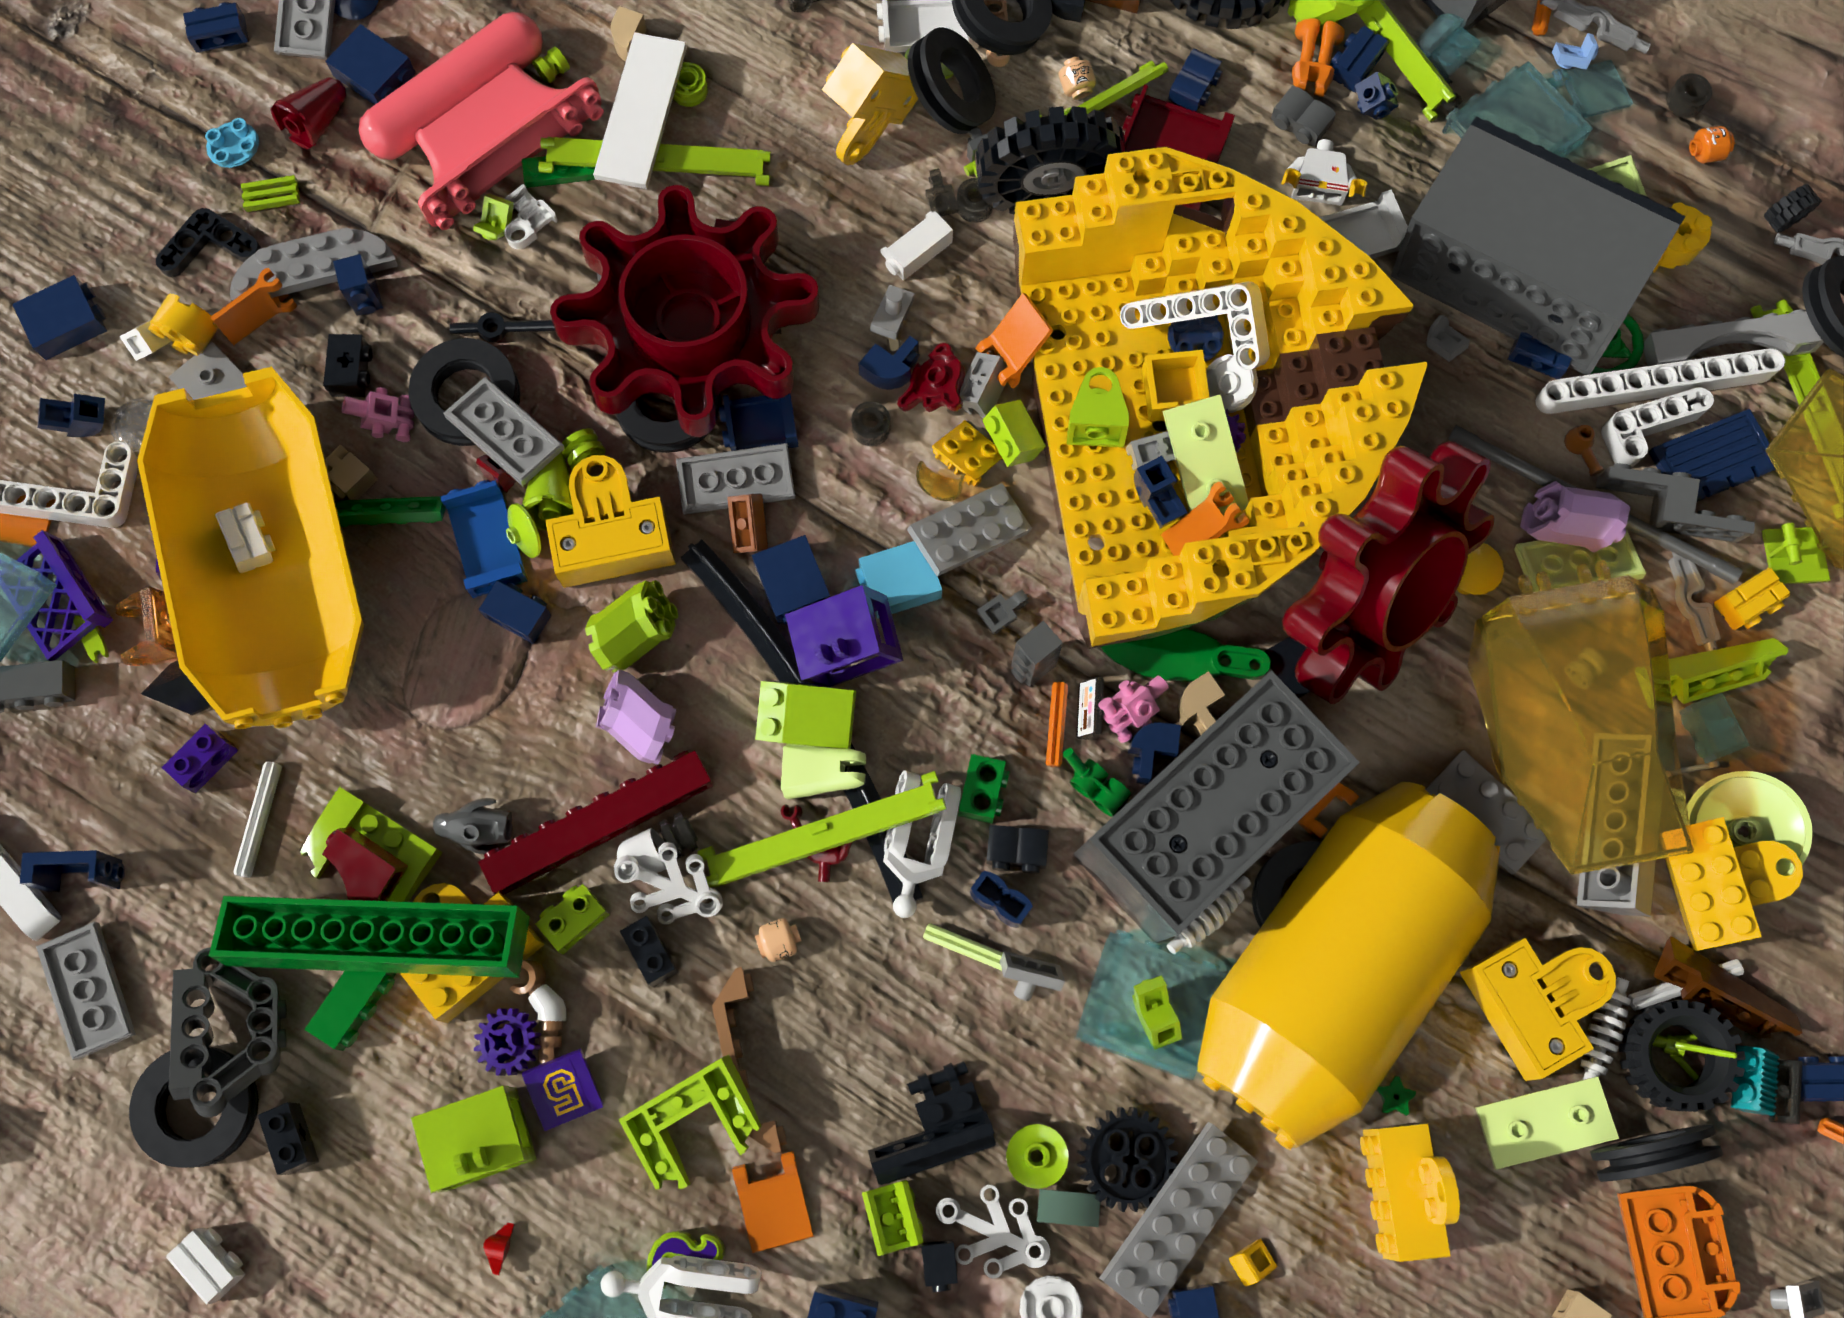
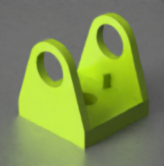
M1093 368L1085 375L1070 411L1067 445L1124 447L1129 427V413L1118 378L1108 368ZM1096 375L1107 376L1112 382V388L1109 392L1102 388L1091 389L1089 386L1090 380Z

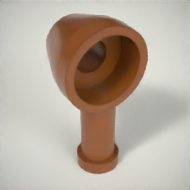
M1580 425L1568 431L1564 438V444L1570 452L1582 455L1589 469L1590 476H1595L1604 471L1603 466H1600L1591 449L1595 441V432L1589 425ZM1580 433L1585 434L1587 438L1582 437Z

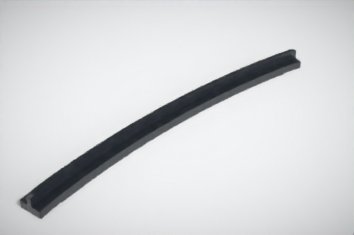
M702 539L695 545L691 543L688 546L689 550L680 557L681 560L730 615L779 682L814 685L801 681L793 649L732 571ZM851 742V749H854V750H855V748H854V746H853V744H852V742ZM864 765L845 766V772H859L866 775L864 785L854 789L843 790L852 809L881 800ZM886 830L868 836L866 839L885 881L891 900L894 903L895 899L901 895L903 882L883 862ZM915 884L913 894L915 901L923 899L918 884Z

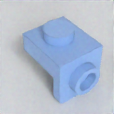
M1587 33L1581 47L1556 42L1552 54L1556 63L1562 68L1571 69L1576 67L1587 69L1591 60L1593 61L1597 56L1598 44L1594 35Z

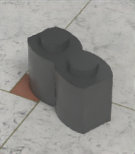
M1291 86L1274 107L1271 119L1279 129L1293 132L1299 142L1315 147L1333 124L1336 113L1326 104L1314 100L1304 90Z

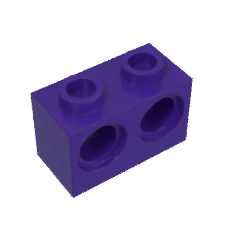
M204 724L161 768L183 788L196 794L228 762L238 749L217 730Z

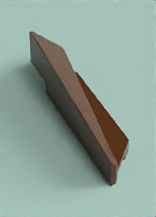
M1670 936L1654 971V977L1683 988L1681 990L1683 1000L1705 1004L1704 1009H1716L1721 1013L1718 1018L1721 1020L1728 1019L1733 1026L1758 1039L1771 1038V1033L1789 1031L1794 1036L1803 1033L1798 1016L1674 937Z

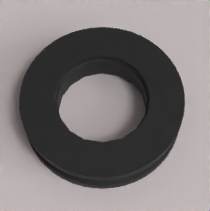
M952 0L955 17L964 32L981 47L1002 55H1017L1030 50L1047 30L1052 18L1051 0H1016L1022 10L1023 21L1013 23L1002 20L994 15L985 5L984 0Z
M939 27L930 31L925 37H922L911 46L908 54V71L912 86L923 107L938 124L953 133L967 134L992 117L996 106V96L991 76L978 52L964 37L951 29ZM941 63L948 67L958 80L963 93V99L947 83L942 72Z
M1840 255L1831 258L1823 265L1815 267L1806 274L1802 286V295L1807 315L1815 331L1832 351L1844 358V304L1841 298V294L1844 296V256Z
M473 338L452 339L433 347L417 362L409 380V400L414 413L424 428L437 439L457 446H472L476 444L445 418L443 414L445 411L438 402V392L441 385L453 373L465 369L479 370L485 373L491 379V382L517 405L520 404L518 378L506 356L493 345Z
M720 393L715 400L716 421L720 413ZM640 397L627 410L616 414L622 430L633 442L655 452L670 453L682 451L696 445L707 436L692 437L682 430L679 420L666 423L651 420L639 408Z
M1303 841L1291 844L1273 855L1262 866L1257 874L1252 891L1253 912L1260 928L1282 899L1284 883L1292 874L1302 871L1322 842Z
M208 1047L207 1049L213 1062V1069L210 1075L235 1057V1055L222 1049ZM170 1051L153 1061L138 1079L129 1105L131 1130L140 1148L153 1160L178 1168L209 1166L235 1152L250 1134L257 1117L259 1099L255 1081L227 1102L221 1117L211 1131L196 1139H185L174 1133L171 1129L165 1111L168 1096L170 1095ZM194 1058L188 1066H198L202 1063L203 1058Z
M1701 1125L1617 1142L1590 1151V1154L1594 1161L1609 1160L1611 1166L1597 1172L1599 1181L1607 1182L1648 1176L1697 1165L1723 1156L1721 1146L1703 1145L1702 1140L1715 1135L1716 1131L1714 1125Z

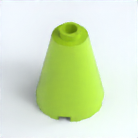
M561 453L529 481L522 506L528 511L537 529L547 530L545 520L574 514L569 490L570 476L565 458Z

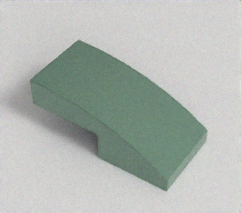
M1039 1189L1037 1222L1099 1227L1100 1202L1095 1199L1096 1194Z

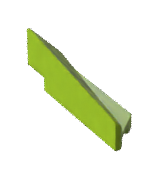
M1771 638L1636 665L1633 667L1646 703L1649 706H1654L1676 695L1677 699L1685 704L1765 680L1772 672L1769 666L1778 656L1786 655L1789 648L1777 639Z

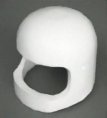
M650 828L623 841L618 847L617 859L621 856L629 855L638 861L639 866L655 873L666 870V866L660 860L653 841L658 850L665 841L654 829ZM669 850L663 852L665 856L671 855ZM628 863L621 865L623 869H629L632 866Z

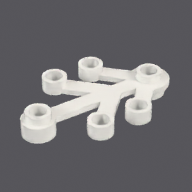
M663 843L658 850L659 858L665 863L670 879L639 866L638 861L632 856L625 855L616 860L614 873L619 881L629 883L638 879L661 889L648 895L643 892L634 893L630 898L631 909L636 913H643L649 907L662 904L657 910L658 920L662 924H671L675 919L693 913H698L703 917H712L722 908V896L716 889L709 888L703 871L704 861L698 854L688 856L685 861L686 870L689 874L693 875L697 890L685 885L676 859L677 848L673 843ZM665 850H672L673 854L665 856L663 852ZM692 862L700 863L696 868L690 867ZM628 863L632 866L629 869H623L621 865ZM677 898L689 901L676 907L665 903ZM707 898L712 899V901L708 904L702 902L704 899ZM637 900L645 901V903L640 906L634 904V902ZM664 911H670L672 913L668 917H664L661 915Z
M993 1185L984 1186L980 1191V1197L987 1204L994 1225L961 1210L959 1203L953 1198H943L938 1202L936 1215L941 1222L952 1224L956 1221L988 1237L971 1245L962 1244L958 1246L955 1250V1258L958 1263L967 1265L972 1262L974 1257L1004 1245L1017 1250L999 1260L990 1258L984 1263L985 1274L989 1278L995 1279L1003 1271L1022 1263L1031 1268H1039L1049 1260L1050 1246L1043 1237L1035 1235L1027 1215L1028 1205L1025 1200L1015 1198L1009 1204V1212L1012 1216L1016 1217L1023 1239L1010 1233L998 1201L999 1191ZM988 1188H992L996 1194L992 1201H987L984 1198V1191ZM1015 1202L1023 1203L1024 1211L1021 1214L1013 1212L1012 1207ZM945 1205H952L954 1207L953 1216L945 1217L943 1215L942 1209ZM1033 1245L1039 1246L1041 1250L1040 1255L1036 1258H1032L1029 1255V1249ZM963 1248L970 1251V1258L966 1261H962L958 1257L959 1251ZM989 1263H998L999 1271L996 1274L988 1273L987 1266Z

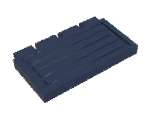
M1750 409L1655 446L1648 451L1657 469L1661 470V474L1673 475L1674 472H1684L1691 474V478L1700 479L1697 502L1705 499V497H1711L1728 490L1730 486L1735 487L1754 479V476L1760 477L1776 470V464L1773 459L1777 455Z

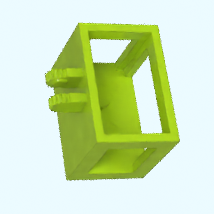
M503 1085L411 1117L431 1193L447 1192L537 1160L516 1087Z

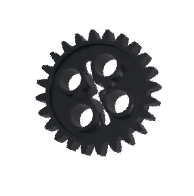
M1118 1107L1117 1116H1115L1112 1111L1106 1110L1107 1120L1096 1116L1095 1121L1098 1127L1087 1126L1086 1129L1091 1134L1090 1138H1080L1087 1145L1086 1149L1077 1150L1078 1154L1085 1156V1160L1077 1163V1166L1087 1171L1080 1176V1179L1083 1181L1091 1180L1086 1190L1091 1193L1098 1190L1095 1199L1102 1202L1107 1197L1106 1206L1111 1209L1117 1203L1118 1210L1125 1212L1129 1204L1132 1211L1138 1212L1139 1202L1143 1207L1148 1208L1150 1206L1149 1198L1154 1199L1158 1191L1164 1186L1165 1181L1171 1176L1169 1169H1175L1178 1166L1176 1163L1170 1162V1157L1176 1156L1178 1151L1171 1150L1168 1147L1175 1139L1164 1137L1169 1130L1168 1127L1161 1126L1157 1128L1160 1121L1158 1117H1152L1148 1121V1111L1142 1110L1138 1116L1137 1108L1130 1107L1128 1114H1126L1123 1107ZM1132 1131L1133 1135L1129 1142L1128 1132ZM1117 1132L1120 1136V1144L1117 1148L1111 1149L1108 1142L1109 1137ZM1148 1137L1150 1147L1147 1152L1141 1153L1139 1142L1142 1138ZM1131 1155L1133 1157L1132 1162L1125 1163L1122 1161L1123 1156ZM1115 1165L1116 1176L1113 1180L1107 1181L1105 1170L1108 1166ZM1144 1169L1146 1180L1143 1184L1137 1185L1135 1175L1138 1170ZM1126 1177L1127 1186L1123 1187L1122 1183L1124 1182Z

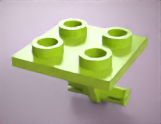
M1786 523L1781 526V529L1762 530L1768 567L1773 569L1780 578V582H1783V584L1830 581L1820 527L1795 528V523Z

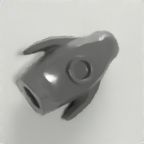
M477 799L464 805L457 811L436 815L433 821V829L437 835L459 843L474 853L485 854L492 849L484 845L509 842L512 835V812L484 807L497 803L496 799Z

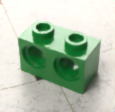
M971 754L958 816L991 824L993 823L994 816L1000 817L1004 799L998 798L1000 787H1007L1010 771L1004 770L1006 761ZM984 769H990L995 773L996 778L990 782L984 781L980 777V772ZM984 797L989 801L990 806L986 810H979L974 806L973 801L976 798Z

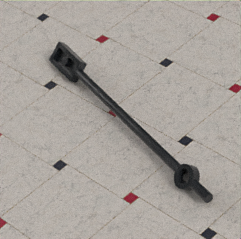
M495 312L482 315L478 322L450 323L451 334L480 333L482 338L488 342L500 341L507 332L556 331L552 320L504 321L503 317ZM498 327L495 332H489L490 328ZM782 328L774 334H782Z

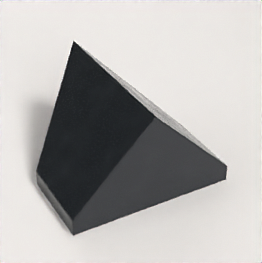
M178 660L170 663L141 693L144 696L192 716L211 708V705L180 669Z

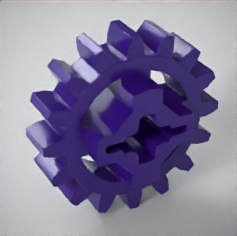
M500 1008L497 1009V1014H487L488 1023H479L478 1026L483 1031L482 1034L474 1035L475 1039L480 1040V1045L474 1047V1051H481L482 1055L477 1061L479 1063H487L485 1069L487 1072H494L496 1070L497 1076H505L506 1073L508 1076L517 1075L518 1070L526 1071L528 1069L526 1061H536L537 1058L532 1052L533 1050L541 1049V1046L535 1043V1039L539 1038L541 1033L533 1032L537 1022L527 1021L529 1013H519L517 1008H509V1010ZM511 1021L509 1024H505L503 1028L499 1027L500 1024ZM511 1056L516 1057V1059L509 1063L504 1062L505 1060H509Z

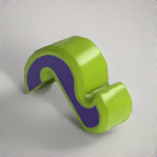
M681 1230L667 1232L654 1242L648 1255L647 1271L661 1257L672 1258L681 1255L722 1260L725 1255L724 1243L720 1237L710 1233L701 1235V1244H699L687 1232ZM664 1282L663 1290L665 1289L667 1282Z

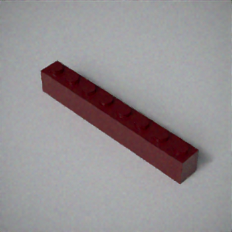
M688 750L683 751L672 758L673 762L665 766L659 764L648 769L646 776L638 780L631 778L619 785L620 789L611 794L603 792L592 799L593 803L585 807L580 805L568 810L565 813L566 817L558 821L552 819L544 822L538 827L539 831L531 835L525 833L515 837L511 841L512 845L502 850L500 847L494 848L485 853V858L478 861L493 894L495 895L499 892L505 895L712 788V782L696 751L694 750L690 753Z

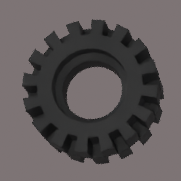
M1804 184L1772 205L1773 207L1767 210L1764 217L1776 233H1780L1808 216L1822 201L1809 184Z

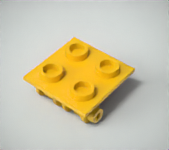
M966 420L932 445L933 453L936 454L935 458L948 466L949 470L956 467L954 474L958 475L961 473L960 477L969 486L973 485L974 487L978 486L982 481V475L1003 459L996 445Z

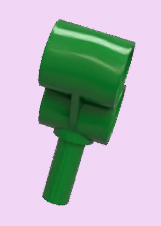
M1067 748L1063 752V757L1075 770V775L1069 781L1071 786L1081 795L1089 798L1106 815L1113 817L1131 796L1130 790L1115 778L1107 780L1108 773L1095 761L1087 759L1083 763L1072 748Z

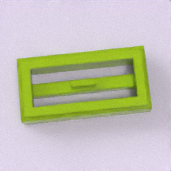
M295 175L241 184L243 191L242 199L244 200L243 208L246 212L300 204L298 180ZM293 193V195L278 197V195ZM264 197H267V198H268V199H263V200L251 201L252 199H258V198H264Z

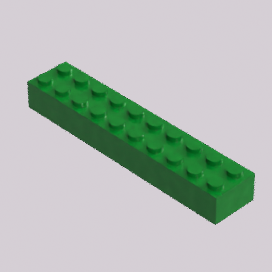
M223 896L209 956L226 966L520 978L530 916L520 907L513 905Z

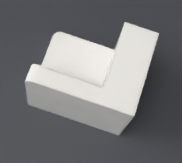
M151 320L119 336L136 361L172 342L167 337L160 338L148 330Z

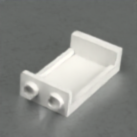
M882 0V3H877V19L883 20V26H878L879 43L884 42L886 51L895 53L906 52L916 41L939 27L951 29L964 37L974 48L979 47L958 23L953 11L952 0Z
M1392 189L1382 192L1378 201L1320 217L1325 223L1370 256L1371 259L1400 251L1408 228Z

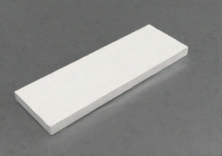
M634 32L593 173L596 180L643 189L648 188L687 50L686 42Z

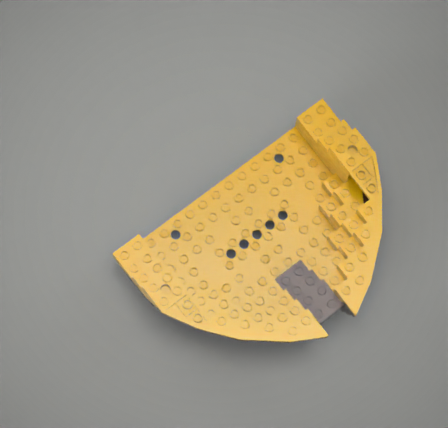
M1168 147L1108 154L1104 173L1075 177L1072 195L1016 202L1013 244L1017 297L1019 299L1022 293L1027 294L1053 330H1061L1065 334V337L1060 340L1049 336L1034 355L1032 385L1042 440L1046 445L1044 451L1059 534L1065 535L1072 579L1069 590L1073 612L1080 633L1086 642L1087 649L1109 644L1151 639L1180 631L1200 622L1215 620L1240 605L1257 598L1309 559L1321 547L1318 541V531L1327 517L1336 513L1350 516L1359 507L1376 481L1385 455L1396 446L1408 425L1428 364L1427 362L1384 367L1378 340L1384 337L1397 323H1401L1413 308V303L1370 256L1298 201L1229 167ZM1224 199L1221 212L1222 220L1210 214L1182 206V204ZM1242 282H1253L1260 288L1270 357L1264 365L1255 368L1258 385L1252 401L1242 410L1229 413L1230 417L1239 414L1240 418L1237 423H1245L1246 426L1243 432L1246 434L1245 442L1240 444V451L1236 455L1249 503L1246 509L1240 511L1234 518L1245 513L1250 521L1246 526L1231 529L1219 538L1185 543L1180 555L1173 556L1161 534L1179 520L1160 529L1148 506L1144 507L1139 498L1134 483V473L1136 470L1132 469L1133 459L1126 452V446L1131 441L1163 433L1155 430L1152 425L1153 422L1148 420L1142 366L1145 355L1174 352L1168 341V328L1171 323L1129 329L1122 324L1120 312L1124 305L1143 299ZM1241 289L1240 299L1243 303H1246L1247 294ZM1214 294L1213 303L1218 308L1220 305V300L1218 296ZM1187 299V309H1193L1192 302ZM1161 303L1160 311L1165 316L1166 307ZM1136 308L1135 317L1140 320V312ZM1228 314L1217 315L1224 332V341L1219 353L1211 360L1205 361L1206 370L1215 359L1227 354L1234 355ZM1245 319L1244 327L1250 333L1252 329L1251 323ZM1250 348L1248 351L1249 358L1255 362L1256 354ZM1093 368H1108L1118 378L1129 413V427L1124 447L1067 445L1070 411L1085 375ZM1096 375L1090 380L1089 386L1091 389L1102 388L1109 392L1112 388V382L1107 376ZM1176 460L1167 462L1169 468L1178 478V482L1173 488L1189 513ZM1092 538H1099L1103 541L1104 547L1100 550H1094L1089 546L1088 541Z

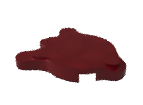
M940 343L928 355L930 359L921 366L917 363L914 367L909 388L897 400V405L902 411L907 412L920 402H923V407L928 412H932L942 406L947 407L951 411H958L962 408L963 400L960 397V390L965 378L964 367L954 355L951 346L947 343Z

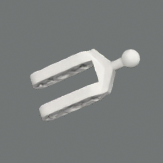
M904 770L899 777L895 795L920 787V775ZM944 783L938 792L937 799L943 798L947 809L933 815L924 863L904 857L912 822L887 830L883 862L903 882L901 895L893 903L895 914L901 918L911 917L917 909L916 901L913 898L915 884L937 878L943 874V869L950 852L961 797V789L958 786Z
M678 1255L672 1258L661 1257L641 1277L640 1281L625 1279L623 1274L618 1271H609L601 1280V1289L606 1296L611 1298L618 1297L623 1292L638 1294L647 1318H752L751 1313L741 1307L680 1299H661L664 1282H669L680 1286L752 1294L758 1291L762 1273L757 1267L750 1264Z

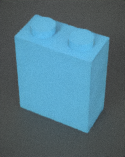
M914 541L859 558V568L855 569L860 586L865 584V586L887 595L892 614L942 598V587L939 579ZM876 611V612H875V615H876V618L878 619V618H879V615H878V611Z

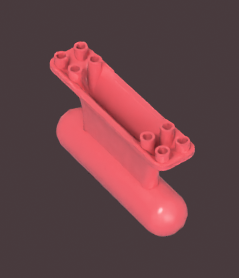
M508 12L502 14L372 106L360 118V139L365 148L379 159L393 160L399 158L418 144L423 149L431 164L434 182L420 196L418 205L425 219L432 227L439 226L441 230H447L453 225V217L459 212L463 214L471 213L475 209V201L481 197L480 195L522 166V159L533 158L544 150L541 149L540 145L541 137L563 138L568 133L570 136H576L581 132L583 122L589 118L592 121H596L604 113L597 85L591 78L584 77L568 88L556 89L539 83L523 71L525 67L530 65L542 53L543 43L542 32L537 24L524 13Z

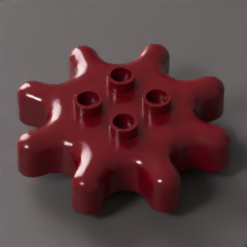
M672 185L663 189L659 194L658 221L653 228L645 233L626 235L604 221L589 222L582 228L579 240L585 261L592 270L601 276V279L597 286L590 291L567 294L557 298L551 305L550 315L557 336L567 345H599L608 351L604 360L590 375L589 380L595 403L602 412L609 415L620 414L627 410L643 394L651 392L662 393L673 398L675 401L678 420L682 430L692 437H702L708 435L715 426V400L724 389L736 384H747L772 399L783 398L791 392L794 386L791 356L776 345L771 338L775 332L783 327L811 322L819 312V290L816 280L806 273L777 274L768 270L764 265L767 259L775 252L779 241L777 219L770 209L763 206H755L745 211L730 226L722 228L712 227L702 223L697 218L692 192L682 185Z
M1448 441L1440 444L1430 457L1406 446L1393 448L1385 455L1382 461L1376 488L1364 507L1353 518L1345 514L1336 513L1327 517L1321 524L1318 531V541L1324 549L1319 561V569L1322 572L1310 591L1295 601L1285 611L1282 619L1283 630L1287 635L1307 647L1295 667V677L1303 687L1330 704H1336L1342 700L1357 678L1375 689L1383 691L1396 679L1406 648L1420 640L1432 626L1440 628L1448 622L1458 604V597L1455 595V592L1463 577L1468 555L1485 542L1494 526V515L1471 504L1488 477L1491 468L1490 459L1458 443Z

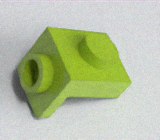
M490 193L485 195L481 221L474 225L473 231L482 234V237L488 240H497L505 236V228L511 223L514 202Z

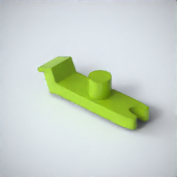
M74 615L73 622L76 629H78L85 621L81 615ZM96 626L81 640L90 659L98 663V654L101 653L107 658L109 653L104 637L101 635L98 626Z

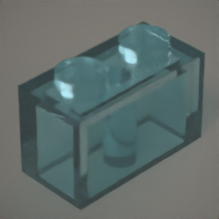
M1722 692L1693 703L1679 711L1682 724L1690 732L1695 742L1696 752L1704 759L1705 763L1715 761L1750 746Z

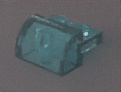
M1454 14L1440 15L1415 40L1416 44L1445 81L1481 44V41L1461 27L1464 20Z

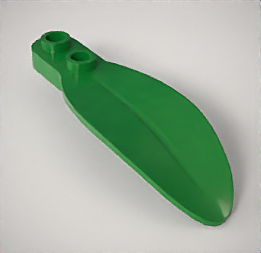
M1183 629L1151 639L1109 644L1100 647L1114 662L1137 674L1149 678H1155L1159 675L1165 681L1192 682L1208 671L1213 678L1222 675L1259 680L1267 675L1270 668L1269 656L1260 649L1222 645L1210 636L1189 629ZM1223 658H1228L1231 664L1224 666L1220 661ZM1256 662L1260 665V668L1253 670L1249 664Z

